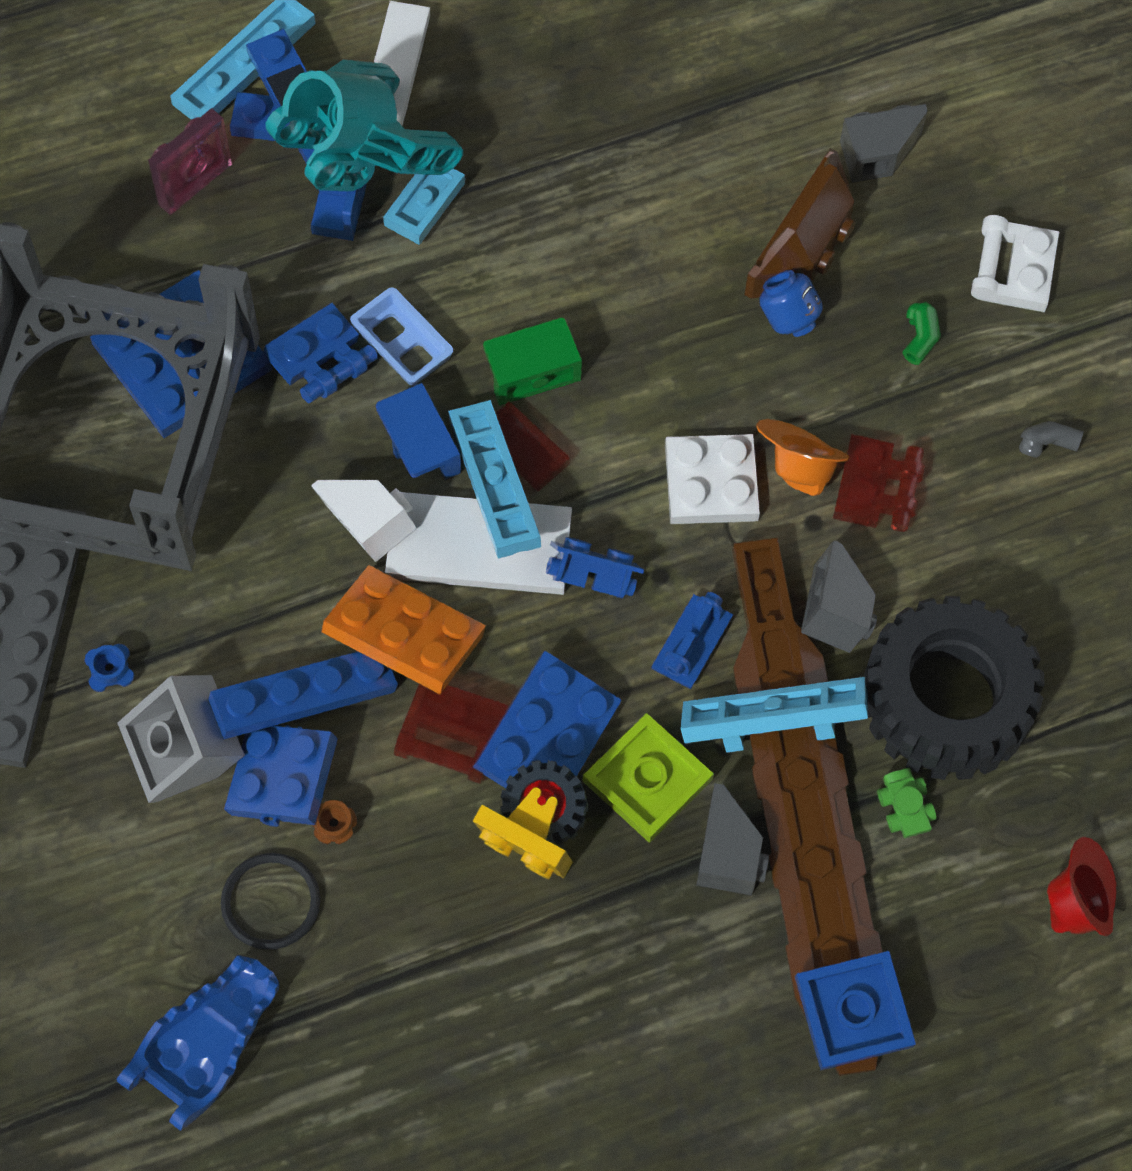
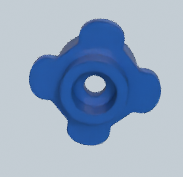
M104 645L90 650L85 655V663L91 671V678L89 679L91 689L96 692H102L108 686L119 684L126 687L132 683L134 673L128 667L127 659L130 656V652L125 645ZM109 664L114 666L111 671L105 670V667Z

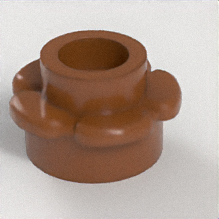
M326 801L320 805L316 823L312 825L315 828L314 836L324 844H330L331 842L336 844L345 843L353 835L352 829L357 825V817L354 810L348 808L342 801ZM333 819L338 821V825L335 827L329 824Z

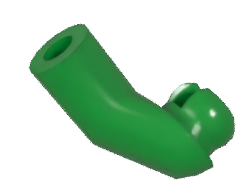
M927 302L913 303L909 306L906 317L910 319L909 323L915 326L916 336L902 353L905 359L914 365H919L941 337L937 310Z

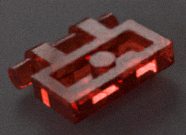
M851 434L847 451L850 457L844 464L833 519L876 528L879 514L883 513L892 515L891 528L893 530L907 531L910 518L916 515L918 501L915 498L917 483L921 482L924 476L925 466L922 463L924 450L917 446L907 447L904 460L891 459L894 443ZM887 478L900 481L898 493L894 496L884 494Z

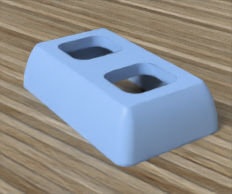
M388 288L350 318L353 327L410 386L417 385L446 363L452 356V346L396 288ZM393 317L405 330L391 342L384 343L372 330L386 318ZM422 346L433 359L420 370L412 372L401 362L400 358L413 347Z

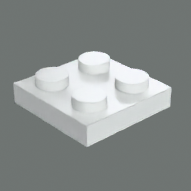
M753 434L666 437L665 454L670 524L750 522L759 520L760 512Z

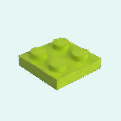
M646 713L583 775L582 781L650 843L713 780L714 773Z

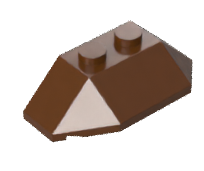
M829 148L790 211L749 271L745 296L751 299L760 297L764 291V283L769 278L785 270L802 273L813 282L818 273L825 275L835 257V252L832 250L837 242L840 241L844 244L849 238L856 222L851 219L854 199L837 151Z

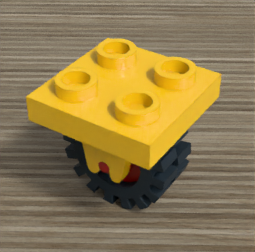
M540 760L532 761L531 766L525 768L522 765L517 769L518 773L514 777L510 775L506 783L508 785L506 790H502L500 797L502 799V806H500L502 815L481 805L473 822L481 831L479 838L485 841L484 844L506 857H509L512 850L522 855L520 861L525 863V867L548 880L553 873L564 879L573 862L567 852L560 847L564 846V842L571 838L573 840L578 835V829L580 827L583 828L586 822L585 814L588 812L586 793L577 776L566 766H559L555 761L548 760V763H541Z

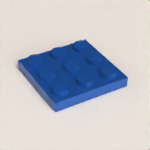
M197 270L160 293V295L169 300L180 302L194 300L204 304L199 283L201 272ZM159 333L156 335L157 338L162 340H169L172 337ZM92 335L90 338L94 348L161 436L166 438L180 429L185 416V394L182 383L170 363L153 348L134 339L116 335ZM185 340L178 346L175 354L183 358L194 356L203 349L205 342ZM257 346L256 352L247 351L235 393L272 370L271 363L263 355V351L259 346ZM199 368L189 369L188 374L191 377L200 378ZM195 391V392H194V396L196 397L197 394H198V391Z

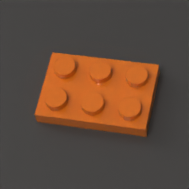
M368 565L324 619L322 633L441 694L483 638L486 625Z

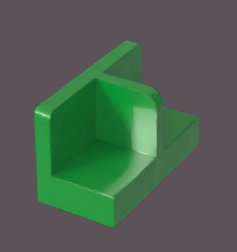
M558 318L486 340L483 343V350L493 373L494 393L499 406L581 381L582 359L564 318Z

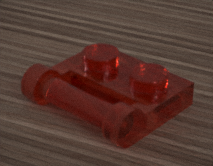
M419 684L396 741L394 755L404 759L412 756L468 775L467 780L482 784L485 775L473 768V765L505 715L508 705L449 685L446 686L441 694H438ZM419 728L478 747L474 758L417 739L416 735Z

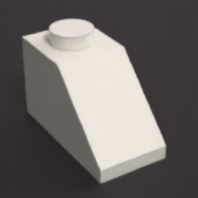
M317 480L311 485L324 504L375 562L416 529V526L407 514L413 509L410 503L397 488L389 493L378 480Z

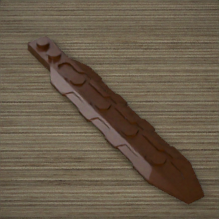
M778 538L734 543L732 552L747 626L746 637L733 667L737 694L828 682L823 655L806 634L801 633V628L794 621ZM814 726L749 735L755 763L752 767L756 795L757 799L762 801L771 848L769 864L774 888L779 890L789 943L785 949L794 997L804 1015L805 1012L795 980L797 973L882 953L879 932L874 931L863 878L866 875V868L861 843L855 838L846 787L849 783L843 754L838 752L835 738L817 740ZM878 1056L837 1066L835 1069L839 1076L875 1071Z

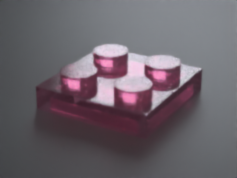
M213 108L201 117L192 119L186 125L183 132L169 143L160 145L154 151L152 157L148 159L158 204L169 215L173 214L232 165L224 119Z

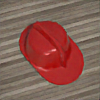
M1081 837L1074 842L1069 866L1048 884L1047 893L1051 905V928L1056 933L1069 931L1070 933L1081 935L1097 931L1100 935L1108 936L1113 932V913L1116 901L1114 871L1108 856L1101 846L1092 838Z

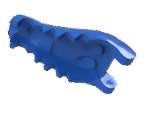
M241 955L236 956L231 965L218 977L216 982L205 984L200 990L190 994L183 1005L172 1007L162 1018L154 1023L130 1063L118 1076L117 1082L131 1091L145 1079L179 1106L172 1114L169 1122L179 1131L187 1127L213 1105L229 1083L259 1017L273 1001L279 990V982L275 974L256 959Z

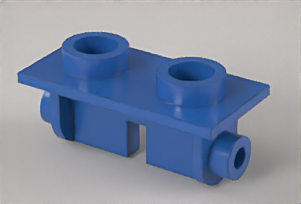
M566 537L564 544L555 541L550 543L554 549L559 551L557 558H549L546 567V574L553 575L554 581L584 588L588 574L592 572L596 573L592 590L617 596L618 598H623L625 595L633 596L637 580L631 578L632 571L641 574L644 572L643 568L632 562L634 555L608 548L606 555L590 551L592 544L571 537Z
M707 592L705 597H698L693 594L651 669L692 689L733 617L732 613L722 609L721 604L723 600L721 597L712 592Z

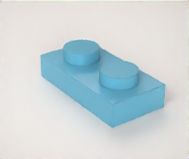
M454 168L443 175L415 174L384 215V226L420 245L464 186L465 174Z

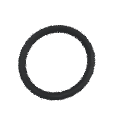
M266 853L245 860L233 870L223 887L220 905L226 926L237 939L246 945L258 949L273 950L287 947L308 933L319 913L321 897L314 875L303 863L284 854ZM265 863H281L299 872L305 879L311 896L310 909L301 926L293 933L274 940L259 939L244 932L235 922L230 905L231 893L239 878L249 869Z

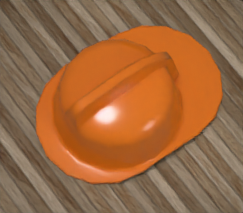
M764 419L759 420L756 425L758 432L775 444L776 473L793 489L811 496L820 495L825 484L831 480L838 462L848 461L850 457L847 453L832 448L815 435L790 423Z

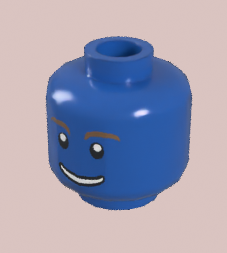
M785 270L769 278L764 283V291L759 298L760 306L775 332L779 334H793L794 337H800L816 327L815 321L821 315L823 305L808 276L802 273H794L792 270Z

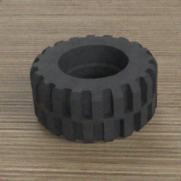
M945 596L943 604H936L934 598L919 601L916 612L912 608L907 607L896 615L894 623H887L880 632L877 643L873 646L863 676L865 677L868 689V718L872 717L869 729L875 740L886 739L887 744L884 751L893 759H896L899 755L903 756L908 760L906 768H910L916 773L919 772L920 767L932 770L931 778L945 780L948 772H956L958 780L971 779L976 769H979L983 774H987L997 769L1001 760L1008 761L1017 752L1040 711L1043 701L1040 693L1045 682L1044 672L1036 669L1041 660L1035 646L1026 647L1025 643L1029 635L1021 625L1012 628L1007 623L1010 616L999 608L995 614L985 610L986 602L972 599L970 605L960 603L959 596ZM937 657L962 660L976 668L984 676L992 691L993 705L987 713L972 719L955 720L940 716L928 709L916 696L910 682L912 669L925 660Z

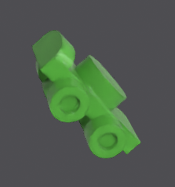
M910 768L885 775L883 780L886 787L878 789L877 795L882 807L892 805L895 813L886 815L891 833L901 830L904 839L931 831L930 822L936 820V812L932 803L923 805L922 795L927 794L924 779L922 777L914 779Z

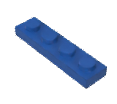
M355 652L210 691L208 700L223 739H228L395 692L398 683L391 668L360 652Z

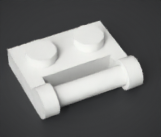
M998 215L985 217L982 225V234L985 238L979 274L973 280L971 295L982 301L1045 312L1049 300L1059 231L1011 223ZM1001 241L1013 243L1006 285L999 284L995 280Z

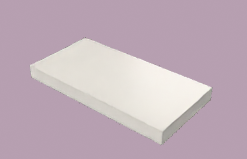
M400 492L413 508L407 514L416 526V529L387 553L386 574L397 580L564 595L565 583L554 581L553 575L546 574V567L549 558H557L559 553L550 545L551 541L564 544L565 538L569 537L572 507L528 503L541 537V547L498 559L477 499Z

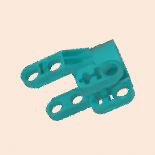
M342 60L327 71L310 70L303 72L290 83L283 99V105L273 111L266 122L267 132L284 148L315 149L306 162L305 176L318 190L355 191L371 179L376 165L400 174L443 175L456 167L463 156L462 147L446 132L409 130L401 126L396 120L397 109L393 96L398 89L400 79L391 67L384 63Z

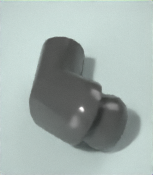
M1046 421L1025 428L1020 435L1023 439L1019 445V450L1022 454L1035 458L1041 455L1043 446L1048 444L1077 452L1084 431L1056 422Z

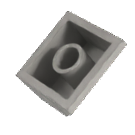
M212 675L170 676L117 722L148 803H156L214 780L244 756L237 736L223 739L208 700L210 691L217 690Z

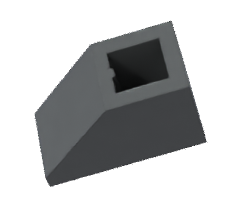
M926 104L917 106L900 105L888 111L876 113L860 112L852 117L844 118L840 143L852 183L893 176L922 134L928 112Z

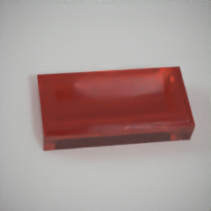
M507 402L495 413L516 471L538 492L570 465V457L511 402Z

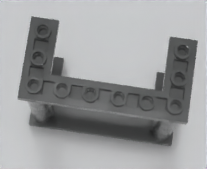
M10 222L0 224V431L16 385L29 366L53 347L83 336H123L153 348L176 371L185 394L184 421L162 495L134 489L129 507L135 525L0 498L1 533L192 571L196 558L192 536L246 353L247 351L256 352L260 340L247 272L226 264L219 265L218 267L203 264L199 283L204 304L194 300L185 302L169 300L153 292L139 294L124 291L112 284L98 286L82 283L71 276L63 275L57 278L43 275L29 231ZM44 311L62 314L65 323L60 331H48L41 325L40 317ZM74 317L88 319L89 321L84 324L74 322ZM29 329H32L34 335L40 339L35 345H27L32 339L31 334H28ZM159 333L172 337L169 340H162L157 338L156 335ZM185 340L205 342L203 349L194 356L183 358L175 354L178 346ZM199 368L200 378L191 377L188 374L189 369ZM195 391H198V394H197V396L195 397V396H194V392H195Z

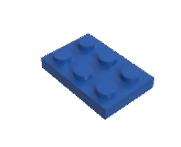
M544 651L477 758L473 768L505 789L508 785L506 781L510 775L514 777L518 773L517 769L524 765L526 768L532 765V761L540 760L541 763H548V760L555 761L557 765L566 766L577 776L619 706L621 699L547 651Z

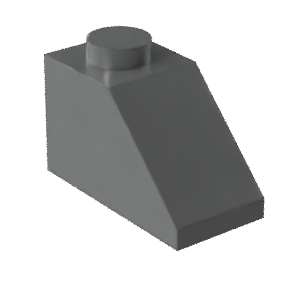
M833 540L814 564L801 633L850 653L861 639L867 640L875 628L877 615L873 614L876 594L844 546Z
M714 784L696 885L752 896L755 882L765 881L769 854L760 853L763 837L727 788L722 784Z

